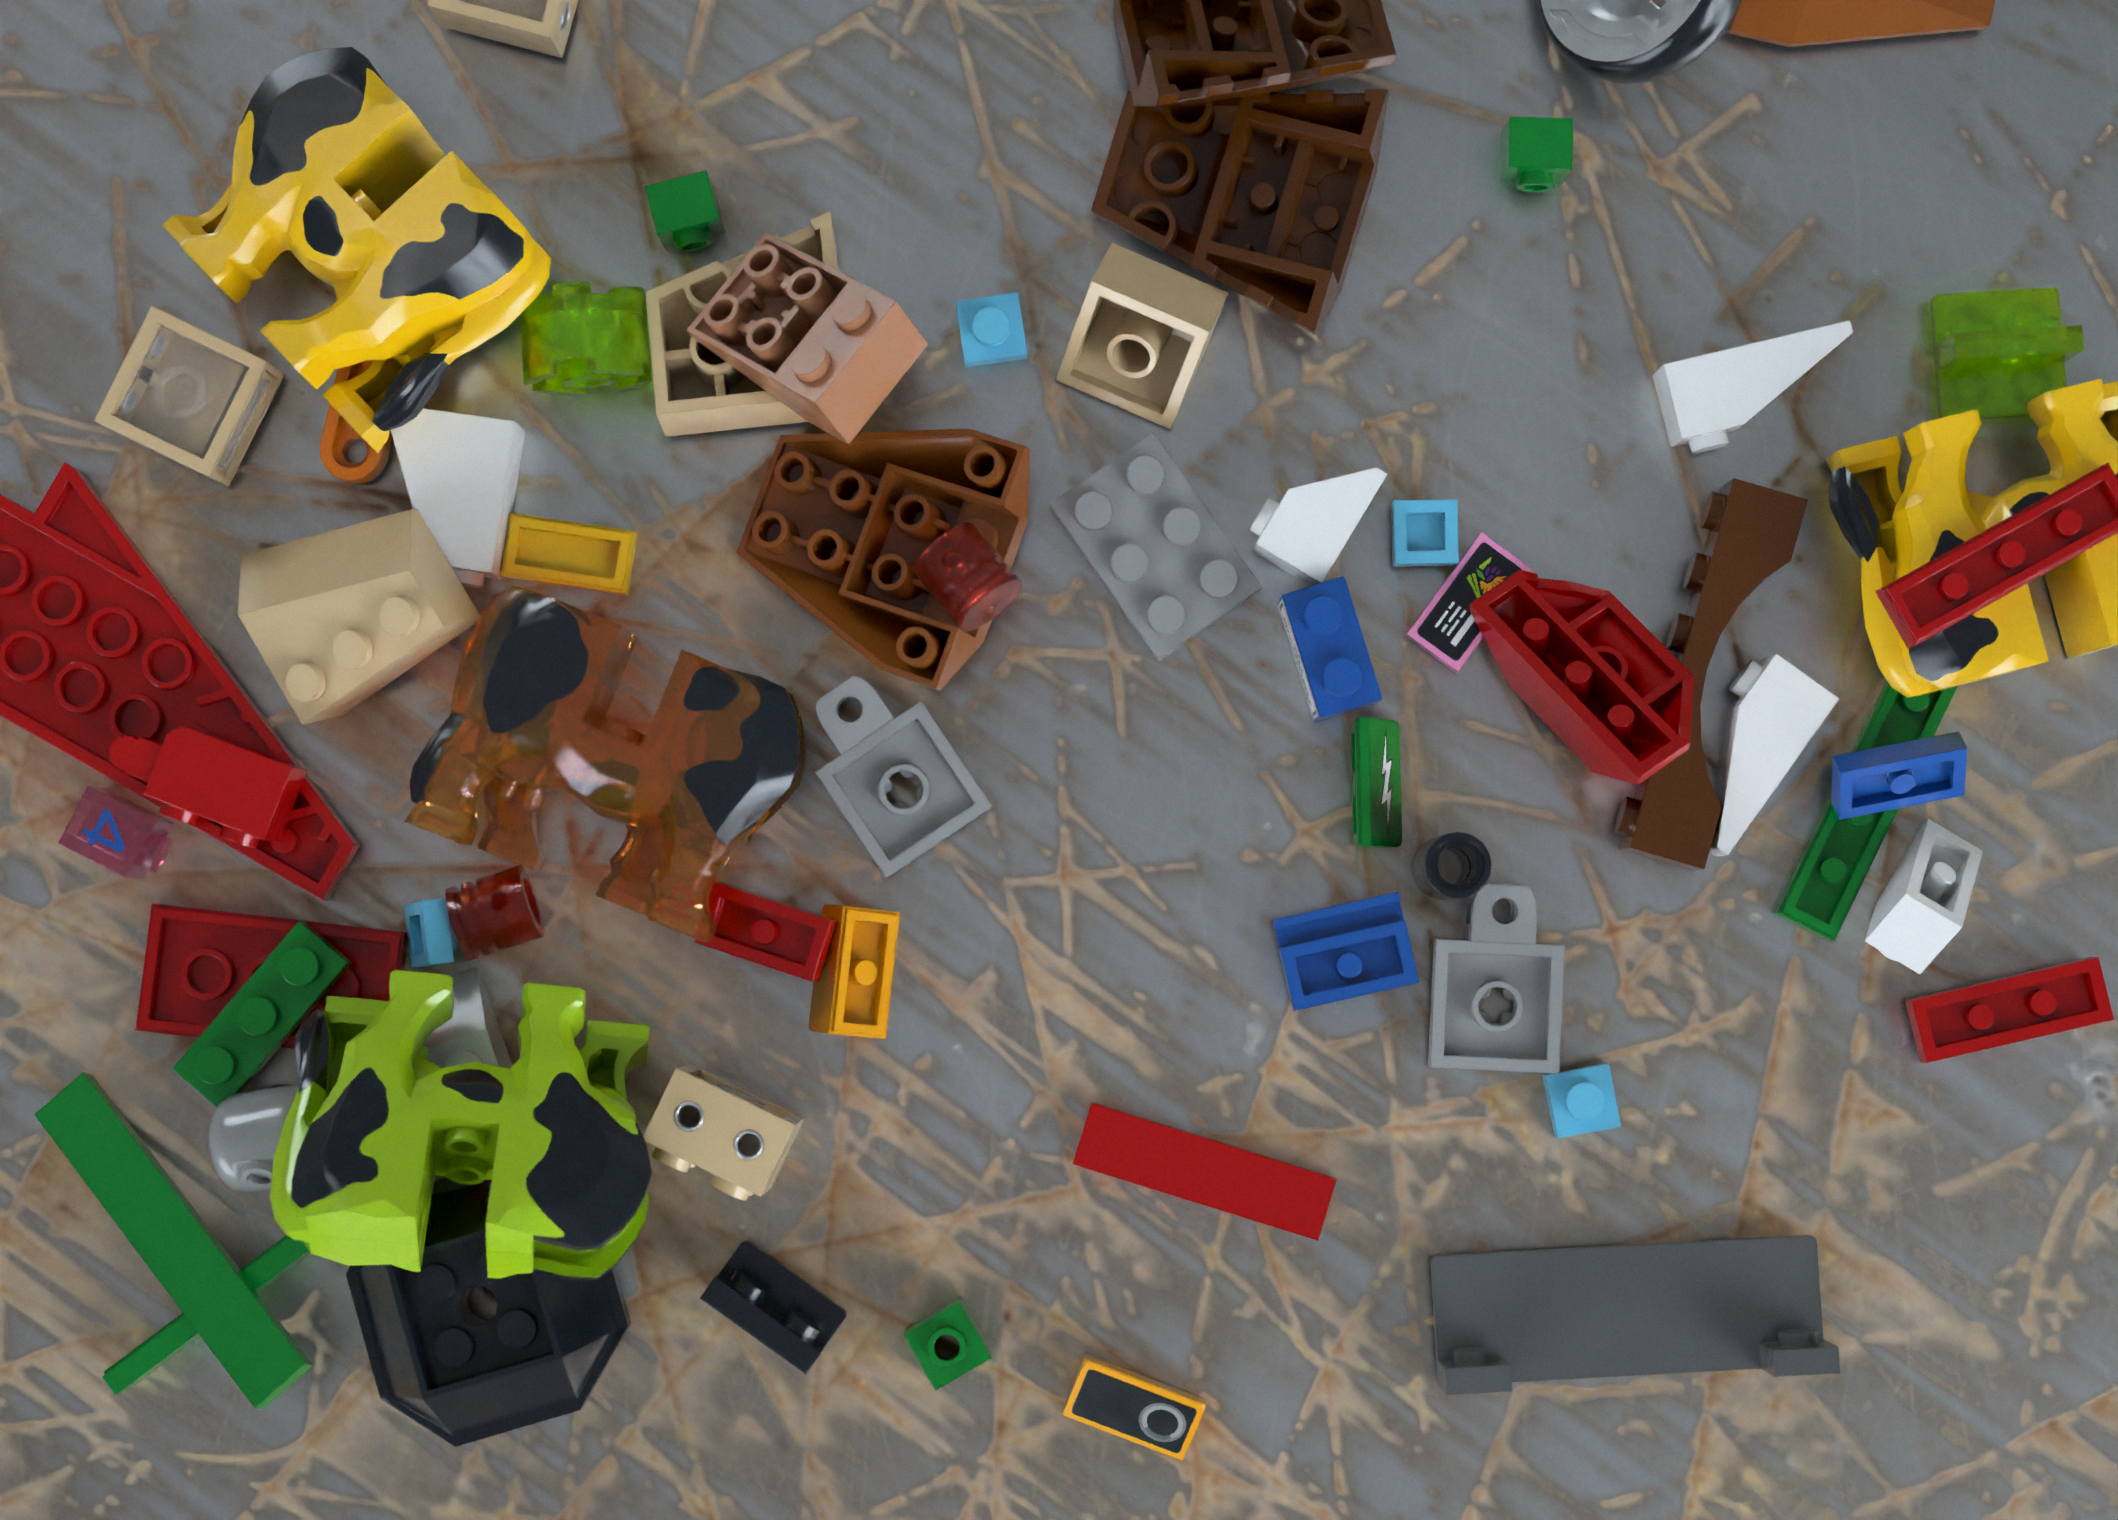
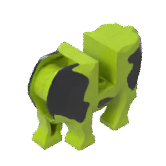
M394 970L390 973L389 1001L327 996L325 1010L312 1012L301 1023L295 1035L298 1090L286 1116L274 1154L270 1200L274 1219L284 1233L294 1240L303 1241L311 1254L348 1266L390 1264L409 1271L420 1272L435 1175L446 1176L451 1181L468 1185L479 1184L484 1180H492L486 1216L487 1278L501 1279L515 1274L536 1273L562 1279L597 1280L615 1267L635 1243L646 1223L649 1203L647 1189L652 1176V1169L647 1144L636 1120L635 1110L627 1102L625 1079L629 1072L646 1063L650 1026L588 1020L586 1045L578 1051L574 1038L584 1028L586 1018L585 990L578 987L526 983L523 984L521 1022L518 1026L520 1059L510 1069L479 1062L440 1068L427 1060L428 1048L425 1042L435 1029L453 1017L455 1004L453 978L447 974Z

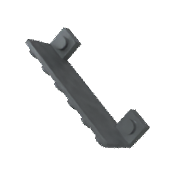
M1811 1235L1435 1255L1430 1261L1437 1378L1439 1387L1446 1395L1511 1392L1512 1382L1744 1369H1762L1774 1377L1840 1373L1839 1347L1823 1339L1817 1240Z

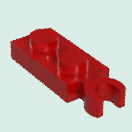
M686 878L668 879L667 887L681 891L686 897L687 905L681 914L668 910L659 911L657 919L663 924L671 927L689 926L694 923L699 924L694 943L811 982L820 980L838 922L837 919L721 881L713 882L709 896H705L703 889L693 880Z

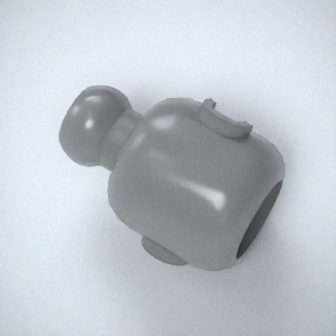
M277 1084L268 1088L242 1090L226 1097L218 1104L211 1118L209 1147L215 1172L225 1186L242 1193L271 1191L274 1154L286 1116L298 1090V1085Z

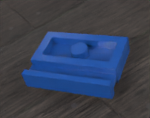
M1399 892L1272 920L1293 1011L1420 983L1406 922L1403 918Z

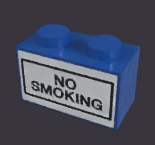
M1344 576L1283 594L1277 604L1314 723L1370 707L1381 701L1380 688Z

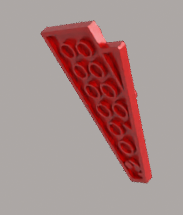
M64 462L35 513L0 493L1 717L158 807H161V801L143 795L147 785L146 781L125 774V770L124 772L118 771V768L112 767V762L108 761L109 747L107 746H110L117 739V735L124 736L127 733L131 736L133 734L142 736V738L149 737V740L153 739L163 743L166 733L186 726L194 730L201 729L301 767L80 470ZM307 774L280 842L260 839L256 849L219 836L222 824L200 816L196 826H193L325 901L329 900L360 846Z

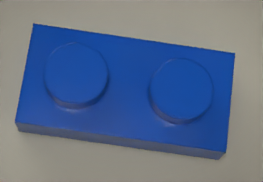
M1958 731L1832 756L1831 804L1839 820L1964 796L1967 746Z

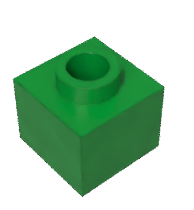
M1509 117L1501 132L1500 182H1517L1516 188L1525 192L1551 191L1555 189V183L1563 184L1572 170L1573 118Z
M707 170L645 186L656 233L664 248L675 246L677 252L695 251L713 243L712 236L725 233L714 186Z
M961 1296L905 1328L903 1333L935 1391L992 1358L993 1352ZM942 1335L954 1336L959 1342L960 1350L953 1357H942L935 1349V1341Z

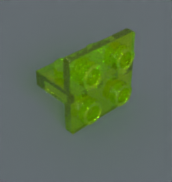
M2057 288L1937 294L1930 300L1939 418L1978 409L1980 419L2029 416L2026 402L2045 392L2067 387L2065 361L2084 351L2082 325L2062 326L2060 298Z

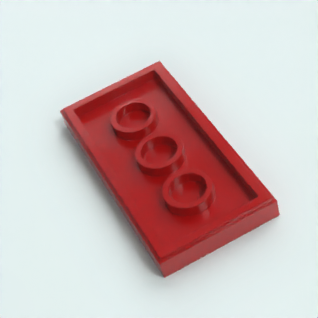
M152 903L135 1031L199 1038L298 921L305 920ZM305 921L353 962L308 1016L316 1010H325L327 996L381 1001L390 1000V973L394 970L405 971L408 947L407 932ZM300 1025L281 1047L295 1049V1035Z

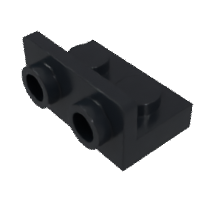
M745 1240L739 1245L724 1268L713 1278L700 1297L705 1303L805 1375L847 1316V1312L843 1307L749 1240Z

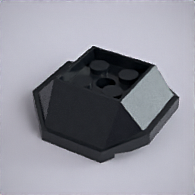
M448 1178L434 1181L420 1272L409 1271L389 1264L350 1266L346 1273L380 1399L454 1447L581 1410L631 1325L616 1267H613L597 1280L562 1279L536 1273L515 1274L501 1279L487 1278L486 1216L492 1180H484L482 1183L472 1185L456 1183ZM472 1287H485L495 1295L497 1311L492 1319H480L470 1311L468 1294Z

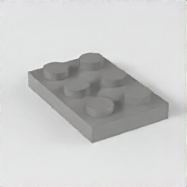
M1154 432L1049 504V508L1157 662L1262 589L1261 584Z

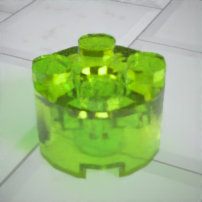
M571 281L553 284L552 295L539 294L520 314L524 385L532 384V391L540 393L588 395V388L607 386L612 384L614 380H617L618 392L641 388L651 383L646 291L642 287H617L608 290V294L591 293L590 283Z

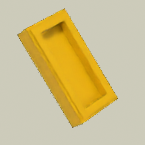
M510 513L500 575L504 578L628 596L638 533L631 530Z

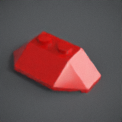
M1518 570L1470 603V612L1508 685L1591 772L1639 785L1689 749L1694 675L1610 591L1565 580L1537 578L1538 574Z

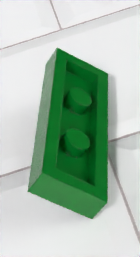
M298 921L175 1064L172 1070L217 1107L226 1097L234 1095L247 1087L353 962L305 921Z

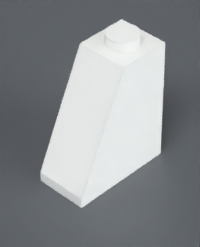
M423 408L416 418L401 427L390 430L412 508L418 509L461 584L467 587L483 588L485 577L503 580L500 571L509 515L513 513L525 430L515 421Z

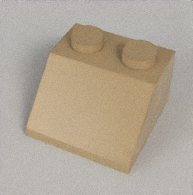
M1112 243L1090 282L1055 380L1171 429L1229 293Z

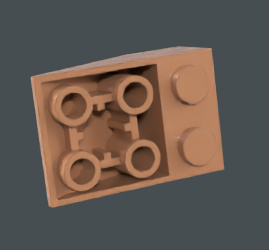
M766 232L686 330L690 336L799 416L847 444L851 443L928 346L926 340L895 300Z

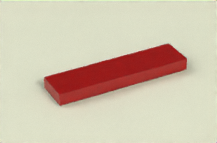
M2106 463L1875 591L1906 647L1909 649L2117 534L2118 478L2110 464Z
M1091 1102L1073 1160V1165L1317 1241L1319 1240L1337 1181L1332 1176Z

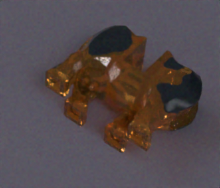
M514 585L497 593L481 611V619L476 622L463 648L454 684L450 716L430 738L413 765L409 783L411 800L416 805L413 806L404 822L456 843L472 846L478 831V801L481 792L484 790L488 825L483 831L476 848L530 870L541 872L546 856L538 836L537 812L543 807L547 796L571 793L598 816L625 825L628 830L621 847L610 859L611 873L601 881L595 896L649 917L648 920L700 941L712 942L717 927L709 910V891L715 880L726 866L731 853L748 845L759 828L782 809L801 783L805 760V738L802 718L793 694L789 693L785 687L763 677L728 669L690 652L681 650L646 736L634 729L605 718L637 641V636L620 624L530 589Z

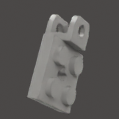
M857 676L849 678L817 700L816 712L818 719L841 755L815 773L886 879L992 808V805L922 701L894 718L875 689L867 681ZM851 698L859 700L862 705L860 718L854 722L843 721L839 715V708L842 702ZM899 771L906 779L916 775L922 783V786L915 791L919 802L910 808L903 801L892 804L886 796L893 789L889 778Z
M1486 882L1481 890L1466 898L1463 939L1434 938L1428 1066L1430 1068L1559 1074L1565 945L1536 943L1537 904L1534 893L1529 887L1520 884ZM1505 898L1509 904V913L1504 919L1496 921L1492 915V907L1497 900ZM1501 987L1503 997L1513 1000L1514 1007L1512 1012L1502 1013L1500 1023L1492 1024L1489 1023L1488 1013L1479 1010L1480 998L1489 997L1491 988Z

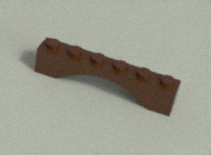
M1735 478L1723 485L1720 493L1711 491L1700 524L1701 528L1709 530L1702 554L1698 552L1693 553L1683 583L1684 589L1692 591L1686 614L1677 613L1675 615L1666 643V648L1674 651V656L1694 675L1690 746L1683 754L1637 785L1634 798L1624 797L1615 823V833L1623 835L1619 850L1691 871L1705 869L1722 809L1708 775L1701 743L1700 705L1706 671L1719 637L1739 605L1767 577L1791 561L1808 499Z

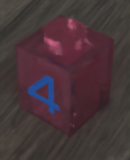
M87 786L58 843L125 878L145 879L148 871L154 873L160 868L170 851L172 839L168 838L167 835L173 822L108 789Z

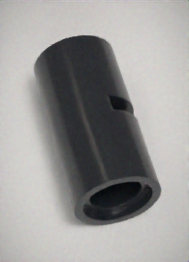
M1463 832L1449 833L1426 841L1416 851L1412 861V875L1416 885L1424 894L1438 900L1464 898L1477 893L1484 887L1491 873V858L1485 845L1473 835ZM1446 849L1455 852L1463 864L1462 876L1455 884L1445 881L1438 870L1439 857Z

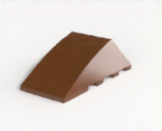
M1114 0V20L1134 107L1199 103L1266 94L1326 82L1393 64L1396 57L1395 47L1381 0Z
M1365 89V93L1335 94L1334 90H1306V94L1266 93L1199 103L1135 107L1131 91H1127L1091 211L1098 217L1316 335L1342 289L1377 173L1389 95L1388 89Z

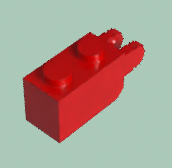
M186 726L166 733L163 743L153 739L149 740V737L142 738V736L133 734L130 736V734L125 733L124 736L117 735V739L110 746H107L109 747L108 761L112 762V767L118 768V771L122 772L125 770V774L147 782L143 795L162 802L158 813L196 826L200 816L222 824L219 836L256 849L260 839L280 842L307 773L306 769L201 729L194 730Z

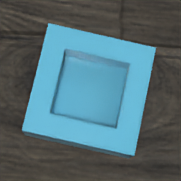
M1018 292L956 301L965 368L1027 359Z
M1394 500L1391 503L1392 567L1456 566L1459 563L1457 500Z
M447 898L424 900L404 905L411 968L454 962L453 950H456L459 946L460 934L456 915L454 912H448Z
M1609 1063L1559 1071V1074H1542L1554 1137L1563 1138L1621 1127Z

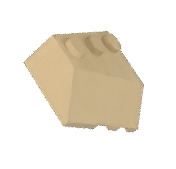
M831 211L811 219V225L781 238H779L778 234L774 236L839 271ZM749 252L722 264L715 261L645 292L656 415L666 437L808 422L702 345L686 331Z
M418 509L406 510L241 554L238 616L302 725L346 714L482 619Z

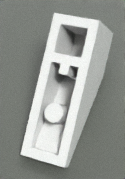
M1844 321L1663 364L1652 376L1670 448L1689 444L1691 453L1694 454L1728 445V434H1732L1853 333L1851 321Z
M1778 654L1764 658L1760 664L1751 659L1740 671L1729 688L1737 696L1726 710L1714 788L1722 807L1709 851L1715 857L1729 855L1839 700L1837 696Z

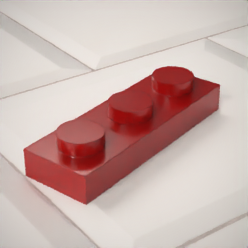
M2088 957L1905 1000L1919 1060L1922 1063L1934 1062L2114 1020L2099 957Z

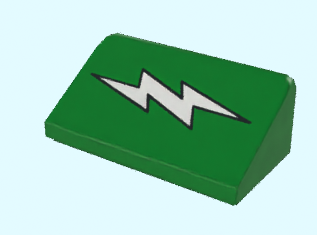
M1359 717L1350 725L1353 845H1356V848H1396L1401 846L1400 727L1395 720Z

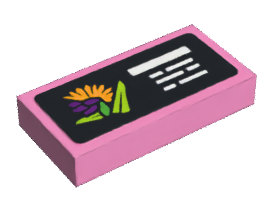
M1481 532L1406 633L1405 637L1454 673H1457L1483 638L1470 612V603L1518 570L1532 572L1533 569Z

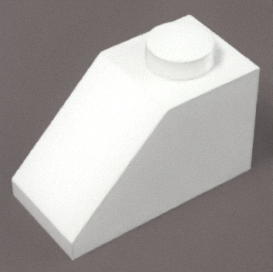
M1376 467L1290 488L1280 504L1268 498L1250 528V531L1260 536L1252 551L1309 586L1322 583L1386 478L1387 473Z
M1928 818L1921 826L1876 902L1865 942L1878 949L1885 957L1898 961L1916 973L1921 974L1962 928L1983 851Z
M479 966L450 975L454 981L455 1004L453 1017L435 1029L425 1042L428 1048L427 1059L440 1068L479 1062L510 1069L512 1063Z

